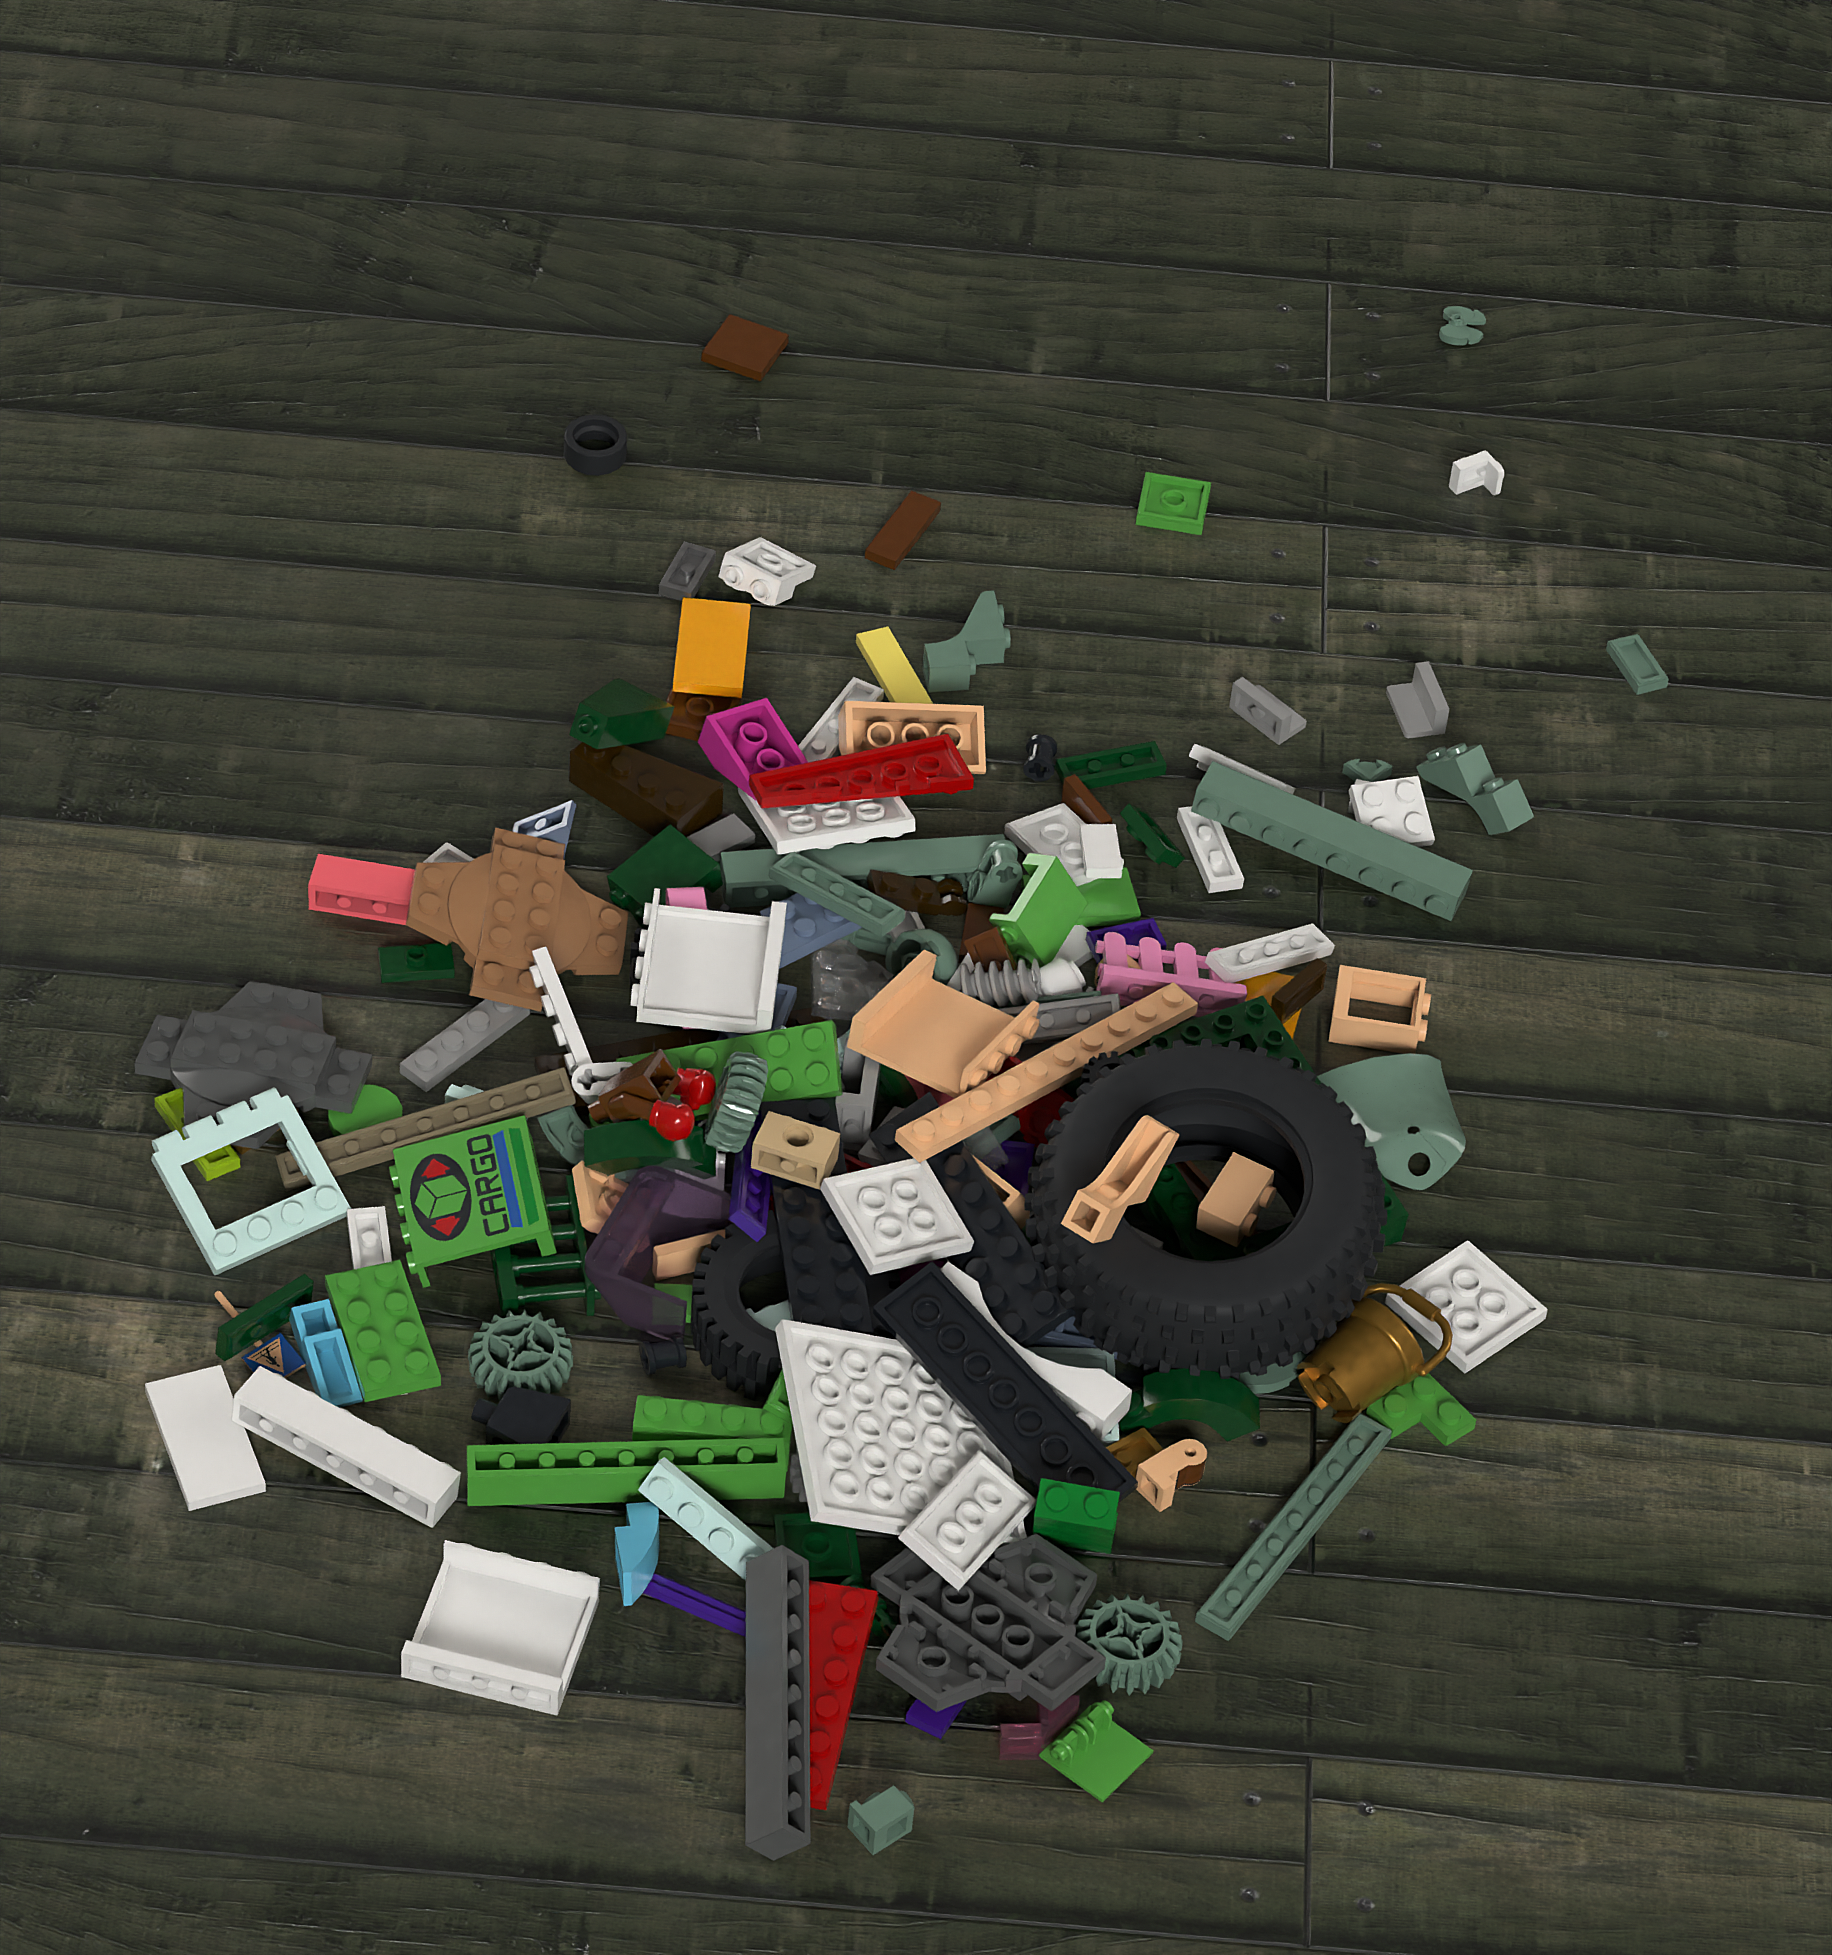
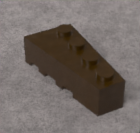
M581 742L570 751L569 782L653 837L669 825H672L685 837H688L704 829L722 814L724 784L626 745L597 750Z

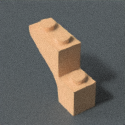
M1149 1115L1143 1116L1098 1178L1087 1187L1077 1191L1061 1224L1091 1243L1110 1240L1127 1206L1146 1201L1180 1134Z

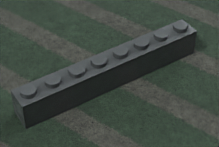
M783 1545L746 1562L745 1846L773 1861L811 1844L809 1561Z

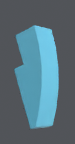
M329 1299L292 1307L289 1321L301 1357L306 1363L305 1368L315 1393L323 1400L337 1407L362 1402L363 1399L341 1328L338 1329Z
M652 1502L626 1504V1526L615 1527V1563L623 1605L630 1606L646 1589L658 1563L659 1509Z

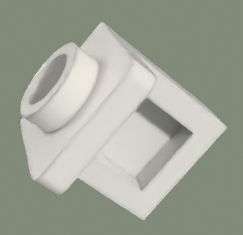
M1486 450L1453 462L1449 488L1457 495L1484 485L1492 495L1500 494L1504 469Z

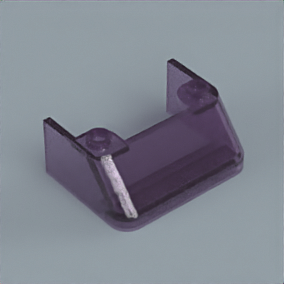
M646 1166L636 1172L587 1251L584 1265L586 1276L623 1323L665 1340H669L671 1335L679 1333L684 1341L687 1301L641 1284L653 1264V1247L665 1244L666 1242L670 1243L702 1235L706 1231L710 1233L724 1230L733 1222L728 1219L730 1193L659 1166Z

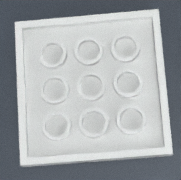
M738 787L739 795L778 855H787L791 852L799 853L802 850L814 848L830 849L837 844L849 842L865 843L869 839L884 836L895 838L902 836L904 833L915 831V818L900 796L761 808L757 800H754Z

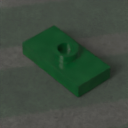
M437 943L378 948L381 983L455 978L451 943L449 945Z

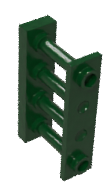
M566 1175L565 1195L547 1196L545 1199L548 1212L567 1210L569 1224L551 1225L554 1240H573L575 1253L518 1258L517 1255L510 1254V1249L514 1248V1244L490 1250L501 1318H506L509 1310L514 1316H518V1307H524L525 1303L583 1297L586 1316H594L595 1300L601 1299V1285L599 1276L592 1277L584 1229L580 1222L573 1175ZM535 1238L516 1244L537 1242V1240ZM578 1268L580 1282L525 1288H523L522 1284H516L515 1278H519L520 1273Z

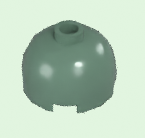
M912 929L901 933L895 942L889 944L885 958L887 975L889 978H895L923 950L937 955L932 979L947 985L958 969L957 954L952 943L944 935L932 929Z

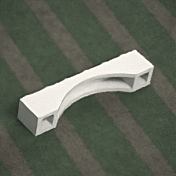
M947 1262L940 1269L1100 1441L1129 1411L1132 1396L1130 1388L1101 1368H1078L1058 1364L1039 1357L1023 1348L1009 1337L993 1319L982 1298L977 1281L950 1262Z

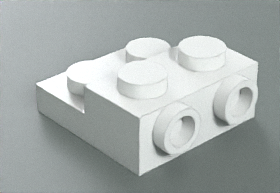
M759 537L726 552L718 577L736 590L751 593L754 599L761 603L775 606L792 598L796 585L813 578L816 565Z

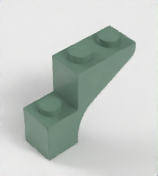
M984 591L980 594L963 629L958 635L946 641L924 645L922 670L928 693L969 690L970 675L976 674V665L1004 663L1005 649L1010 648L1011 643L1009 628H1003L1004 608L1002 604H997L994 591Z
M1460 743L1447 750L1445 746L1437 748L1426 754L1428 760L1416 766L1424 780L1468 802L1481 818L1488 835L1509 832L1534 817L1519 780L1503 781L1502 777L1495 778L1481 744L1467 747L1465 743Z

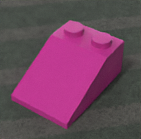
M767 698L706 716L698 740L699 745L714 769L754 800L756 798L749 787V775L808 763Z

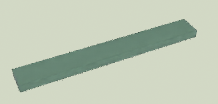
M1361 1413L1354 1418L1196 1613L1195 1622L1229 1641L1391 1439L1392 1430Z

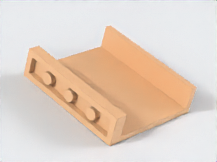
M923 950L852 1018L847 1048L953 1098H957L985 1083L992 1073L997 1074L1004 1061L1009 1056L1014 1057L1026 1039L1034 1037L1040 1020L1036 1018L1039 1003L1033 1000L1016 1018L932 979L937 955Z

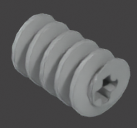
M1035 958L1033 959L1031 969H1027L1023 959H1019L1017 970L1012 969L1009 960L1004 961L1002 971H998L995 961L990 962L988 972H984L980 962L975 964L974 973L969 972L966 963L961 965L962 992L991 1007L994 1006L995 1001L998 1006L1006 1007L1009 1001L1014 1006H1020L1024 999L1027 1004H1030L1033 1000L1036 1002L1038 1000L1041 976L1039 965Z

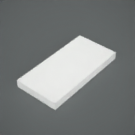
M221 1365L145 1383V1393L189 1511L266 1492V1483L246 1430L243 1426L232 1421L234 1398Z
M978 1450L904 1529L898 1539L959 1591L1036 1506L1037 1500Z

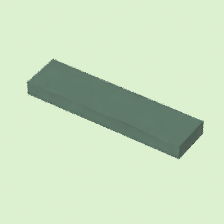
M796 852L788 853L769 868L770 879L881 938L905 920L904 909Z

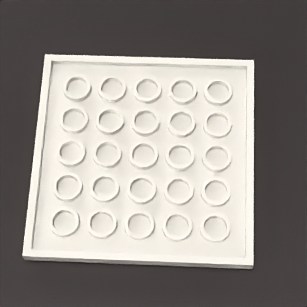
M784 1319L776 1326L775 1331L811 1521L900 1535L978 1450L1014 1480L1010 1461L898 1340ZM1023 1520L998 1548L1027 1538Z

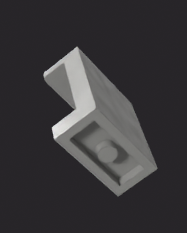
M847 1037L842 1082L846 1090L842 1092L843 1095L836 1096L835 1103L843 1151L845 1154L858 1155L870 1139L868 1135L872 1133L881 1063L847 1048L849 1038Z

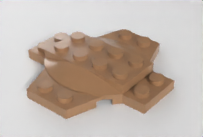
M495 828L490 853L484 854L471 862L416 864L406 925L445 945H449L453 941L465 952V962L473 968L470 996L541 1012L543 1005L540 996L545 995L542 986L535 988L529 971V967L535 965L532 951L546 946L557 975L566 970H572L574 975H619L623 963L629 912L584 891L578 886L574 879L564 871L565 860H563L565 844Z

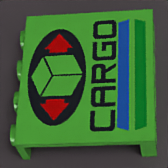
M525 1115L393 1149L395 1165L389 1166L394 1188L400 1187L401 1190L400 1194L395 1195V1201L400 1217L406 1216V1222L401 1223L400 1227L405 1245H411L412 1251L406 1252V1258L411 1275L418 1273L423 1288L430 1286L428 1266L536 1238L542 1257L557 1253L534 1143Z

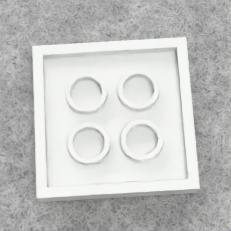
M913 1158L823 1179L820 1190L870 1275L969 1252L974 1244L973 1238L926 1160L919 1163Z
M1468 1240L1399 1285L1407 1290L1413 1289L1441 1309V1314L1449 1322L1453 1334L1451 1349L1445 1357L1463 1373H1467L1545 1320L1548 1310ZM1387 1293L1385 1304L1438 1350L1443 1341L1441 1327L1435 1321H1430L1403 1302L1402 1297Z

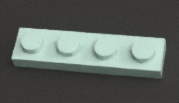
M665 1457L656 1463L638 1489L640 1493L745 1581L746 1562L774 1549Z

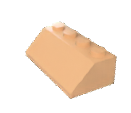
M845 701L838 714L839 750L841 756L949 734L971 774L986 773L984 706Z

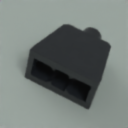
M513 1386L507 1389L499 1404L479 1398L473 1408L471 1419L486 1425V1445L559 1443L570 1425L571 1400L565 1397Z

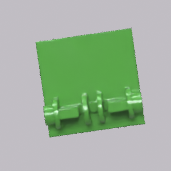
M1105 1700L1090 1705L1039 1754L1041 1759L1102 1803L1154 1751L1112 1721L1114 1709Z

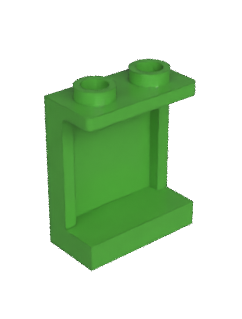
M1028 853L1022 865L1031 879L1010 913L1007 915L993 913L989 921L994 928L1000 927L1009 950L1013 955V959L1017 964L1019 959H1023L1026 967L1031 968L1035 958L1039 968L1053 961L1088 903L1057 856Z

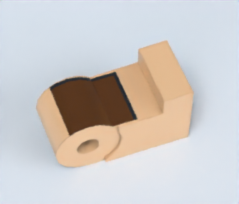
M1184 1439L1174 1445L1172 1444L1138 1465L1136 1475L1138 1487L1136 1490L1159 1512L1172 1505L1173 1495L1176 1490L1184 1485L1197 1484L1202 1479L1207 1459V1449L1202 1443L1193 1439Z

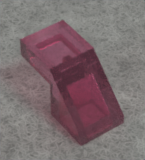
M1071 1695L1053 1711H1050L1038 1702L1036 1723L1001 1724L998 1741L999 1760L1041 1759L1039 1754L1077 1719L1080 1703L1079 1695Z

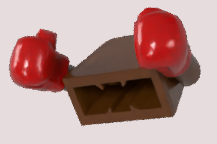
M659 1049L609 1079L599 1093L598 1100L589 1104V1112L598 1124L608 1119H611L613 1123L642 1118L648 1120L649 1125L655 1127L657 1132L669 1141L686 1139L694 1128L695 1117L693 1110H698L701 1105H707L713 1100L716 1090V1078L711 1072L703 1069L686 1068L685 1070L678 1068L675 1071L662 1049ZM671 1094L680 1095L681 1105L676 1106L673 1103L667 1102Z

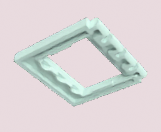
M274 1087L250 1098L252 1111L245 1101H241L217 1112L216 1117L220 1124L218 1126L213 1117L209 1115L182 1127L186 1140L182 1139L177 1130L152 1140V1146L156 1153L152 1155L151 1161L214 1276L347 1217V1209H351L288 1095L281 1098ZM278 1123L287 1139V1147L304 1176L307 1175L313 1187L215 1230L181 1165Z

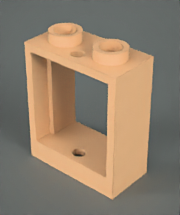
M1340 965L1328 1042L1403 1054H1415L1417 1042H1425L1428 1020L1421 1019L1422 1015H1428L1431 994L1424 993L1426 978ZM1350 998L1412 1008L1410 1025L1348 1016Z

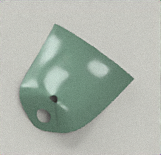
M1413 1053L1381 1056L1344 1065L1317 1076L1321 1083H1324L1327 1087L1330 1086L1338 1094L1335 1100L1337 1103L1344 1101L1354 1113L1351 1119L1352 1124H1362L1367 1137L1364 1147L1373 1146L1377 1157L1378 1169L1384 1178L1413 1190H1425L1447 1173L1461 1157L1465 1149L1466 1139L1456 1117L1439 1059L1425 1054ZM1415 1126L1420 1129V1132L1409 1134L1407 1130L1409 1127ZM1415 1153H1424L1430 1160V1168L1424 1175L1415 1176L1408 1168L1409 1159Z

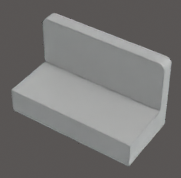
M1429 661L1416 663L1412 683L1387 686L1386 694L1405 738L1445 734L1449 714L1448 704Z
M1244 677L1233 682L1229 708L1276 744L1280 745L1306 727V719L1261 685L1254 686Z

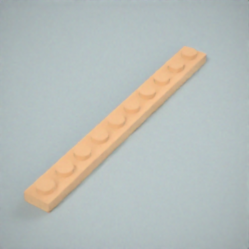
M1172 982L897 1129L895 1141L921 1163L1080 1077L1084 1065L1088 1064L1089 1059L1093 1056L1098 1060L1099 1053L1105 1052L1107 1058H1109L1112 1051L1118 1052L1119 1056L1149 1040L1152 1036L1160 1034L1195 1015L1198 1003Z

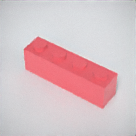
M318 854L308 884L309 910L406 925L415 869Z

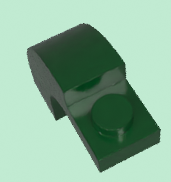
M648 1120L617 1122L584 1130V1165L606 1175H613L635 1168L665 1167L676 1169L704 1180L716 1176V1149L706 1144L702 1127L694 1125L693 1131L688 1138L677 1141H669L663 1138L655 1127L649 1125Z
M1185 1368L1170 1369L1169 1374L1155 1372L1143 1376V1389L1132 1393L1130 1409L1119 1421L1120 1430L1128 1436L1143 1427L1148 1429L1166 1421L1188 1419L1209 1425L1228 1442L1260 1429L1259 1398L1247 1386L1232 1377L1230 1379H1220L1218 1372L1201 1370L1200 1376L1190 1375L1189 1369Z

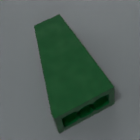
M616 678L579 703L569 735L597 750L664 739L675 706L620 678Z

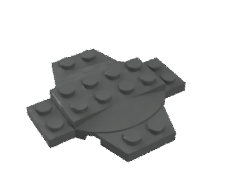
M249 981L218 1011L208 1013L192 1010L188 1020L157 1015L135 1060V1074L171 1080L176 1089H183L184 1126L209 1115L213 1117L218 1126L220 1124L216 1117L217 1112L241 1101H245L252 1111L250 1098L273 1087L276 1088L281 1098L288 1095L294 1107H300L303 1113L317 1107L352 1114L372 1068V1054L336 1048V1036H330L323 1031L322 998L320 993ZM276 1123L230 1145L258 1150L280 1126Z
M1038 1534L996 1549L993 1552V1557L987 1559L958 1591L907 1547L871 1575L870 1586L900 1606V1625L897 1624L876 1658V1670L936 1712L987 1692L1009 1693L1019 1701L1029 1695L1044 1707L1053 1711L1105 1669L1106 1657L1075 1637L1076 1625H1073L1096 1586L1097 1574Z

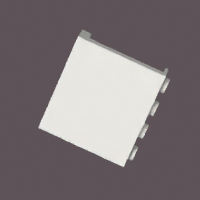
M655 888L653 902L645 903L643 924L649 925L648 930L641 929L639 951L645 952L644 957L637 956L635 979L641 980L640 984H633L631 1006H637L636 1022L743 1034L771 1031L787 903L772 901L770 917L659 905L660 889Z
M445 1540L444 1560L412 1641L406 1640L401 1652V1677L558 1716L599 1603L600 1578L590 1576L585 1572H573L553 1567L544 1562H533L516 1558L503 1552L496 1553L476 1548L467 1543H455Z

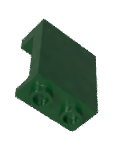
M672 825L667 826L607 876L611 901L615 906L621 909L625 908L633 914L634 919L643 929L645 903L653 902L655 888L660 889L659 905H666L667 888L704 886L714 893L723 885L719 863Z

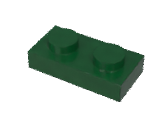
M1130 803L1120 812V815L1128 823L1126 830L1136 840L1144 842L1147 846L1145 853L1159 865L1165 862L1177 868L1185 859V856L1148 812Z

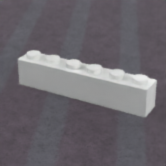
M259 1366L234 1395L233 1422L431 1528L435 1526L458 1497L461 1472L453 1469L449 1464L440 1462L421 1452L417 1447L406 1444L387 1434L380 1427L372 1426L355 1417L348 1410L323 1400L314 1392L307 1391L293 1384L278 1373H273Z

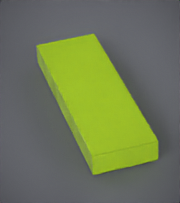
M178 1088L154 1098L155 1108L171 1131L177 1130L182 1139L186 1140L182 1131V1127H184L183 1089ZM230 1144L192 1160L206 1181L241 1168L240 1158Z

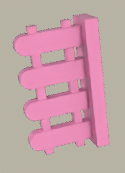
M1108 932L1104 935L1103 941L1097 940L1095 952L1103 955V964L1099 963L1097 969L1100 978L1096 991H1101L1102 995L1118 993L1120 1005L1129 1006L1172 982L1198 1003L1197 1012L1193 1016L1202 1017L1245 1002L1247 996L1246 985L1224 982L1205 963L1207 956L1196 955L1195 948L1188 943H1177L1174 951L1161 950V945L1156 939L1144 937L1140 939L1138 946L1127 945L1125 938L1116 932ZM1213 948V949L1210 950V952L1216 951V950H1219V949H1222V948ZM1127 955L1138 959L1141 969L1129 968ZM1163 963L1173 964L1174 974L1164 973ZM1198 968L1208 969L1209 979L1199 978Z

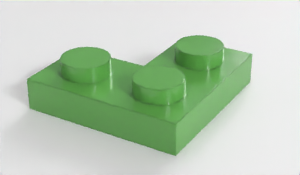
M1429 1373L1426 1376L1419 1375L1411 1382L1400 1387L1398 1386L1367 1407L1366 1415L1370 1419L1392 1430L1391 1439L1421 1422L1444 1446H1448L1474 1430L1476 1419Z

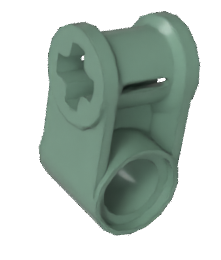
M998 840L989 845L982 861L969 881L967 890L969 902L1001 907L1004 910L1007 908L1012 894L1023 875L1021 865L1016 861L1018 851L1013 842Z

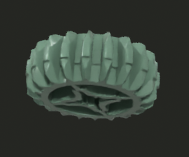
M735 1051L727 1059L726 1066L723 1068L722 1075L719 1078L705 1125L706 1130L704 1134L707 1145L723 1152L729 1151L732 1153H738L746 1145L752 1127H754L768 1079L766 1060L759 1058L758 1055Z
M525 1309L518 1316H514L509 1310L506 1318H501L494 1314L491 1324L482 1322L479 1332L474 1333L470 1348L468 1349L469 1371L471 1377H475L477 1388H485L487 1397L498 1394L499 1401H501L507 1389L513 1386L550 1394V1392L559 1393L562 1383H567L571 1367H573L572 1344L570 1339L566 1338L564 1328H556L554 1318L543 1321L541 1312L534 1317L528 1316Z
M1128 1593L1125 1594L1122 1600H1117L1111 1594L1107 1599V1603L1097 1600L1093 1605V1609L1085 1610L1082 1620H1079V1624L1076 1625L1075 1635L1079 1640L1106 1657L1105 1669L1096 1675L1098 1687L1106 1683L1110 1684L1112 1693L1118 1687L1125 1688L1130 1696L1134 1688H1139L1146 1694L1150 1685L1160 1688L1164 1679L1171 1678L1174 1674V1669L1180 1663V1651L1182 1650L1183 1640L1181 1639L1182 1635H1179L1178 1622L1171 1621L1170 1610L1160 1612L1158 1601L1149 1605L1145 1603L1144 1595L1137 1601L1131 1600ZM1157 1650L1154 1654L1150 1655L1151 1651Z

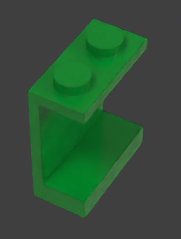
M1041 1478L1034 1514L1033 1535L1038 1534L1051 1544L1111 1554L1120 1492Z

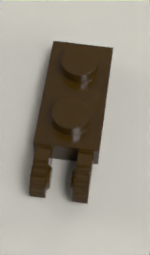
M870 870L866 877L870 892L905 911L935 916L940 914L958 917L965 914L968 908L966 899L961 898L964 892L962 883L960 884L956 880L944 879L937 882L936 880Z

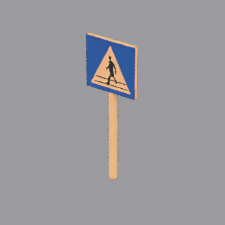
M216 1291L214 1294L216 1299L230 1316L234 1318L239 1315L222 1292ZM281 1333L264 1344L261 1340L254 1343L257 1348L241 1357L253 1373L259 1366H262L273 1373L282 1375L285 1379L306 1366L303 1359Z

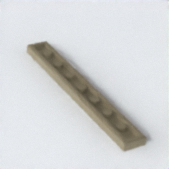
M565 1067L316 1142L315 1144L333 1177L392 1160L394 1159L393 1149L523 1115L526 1118L575 1104L576 1100ZM290 1151L275 1155L286 1192L311 1184L307 1175L304 1176Z

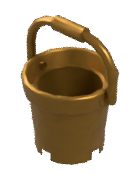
M1385 1283L1368 1286L1360 1302L1352 1299L1355 1309L1349 1318L1344 1317L1341 1321H1338L1336 1332L1329 1338L1325 1337L1298 1364L1297 1369H1304L1298 1376V1379L1307 1396L1321 1410L1330 1405L1334 1410L1338 1411L1332 1417L1337 1422L1348 1423L1352 1421L1363 1410L1394 1387L1403 1386L1419 1375L1426 1376L1450 1351L1453 1334L1449 1322L1441 1314L1440 1308L1413 1289L1407 1290L1395 1284ZM1377 1293L1398 1295L1402 1297L1403 1302L1432 1322L1435 1321L1441 1327L1443 1333L1442 1345L1436 1354L1425 1363L1417 1340L1403 1321L1386 1306L1374 1299L1366 1298L1367 1296Z

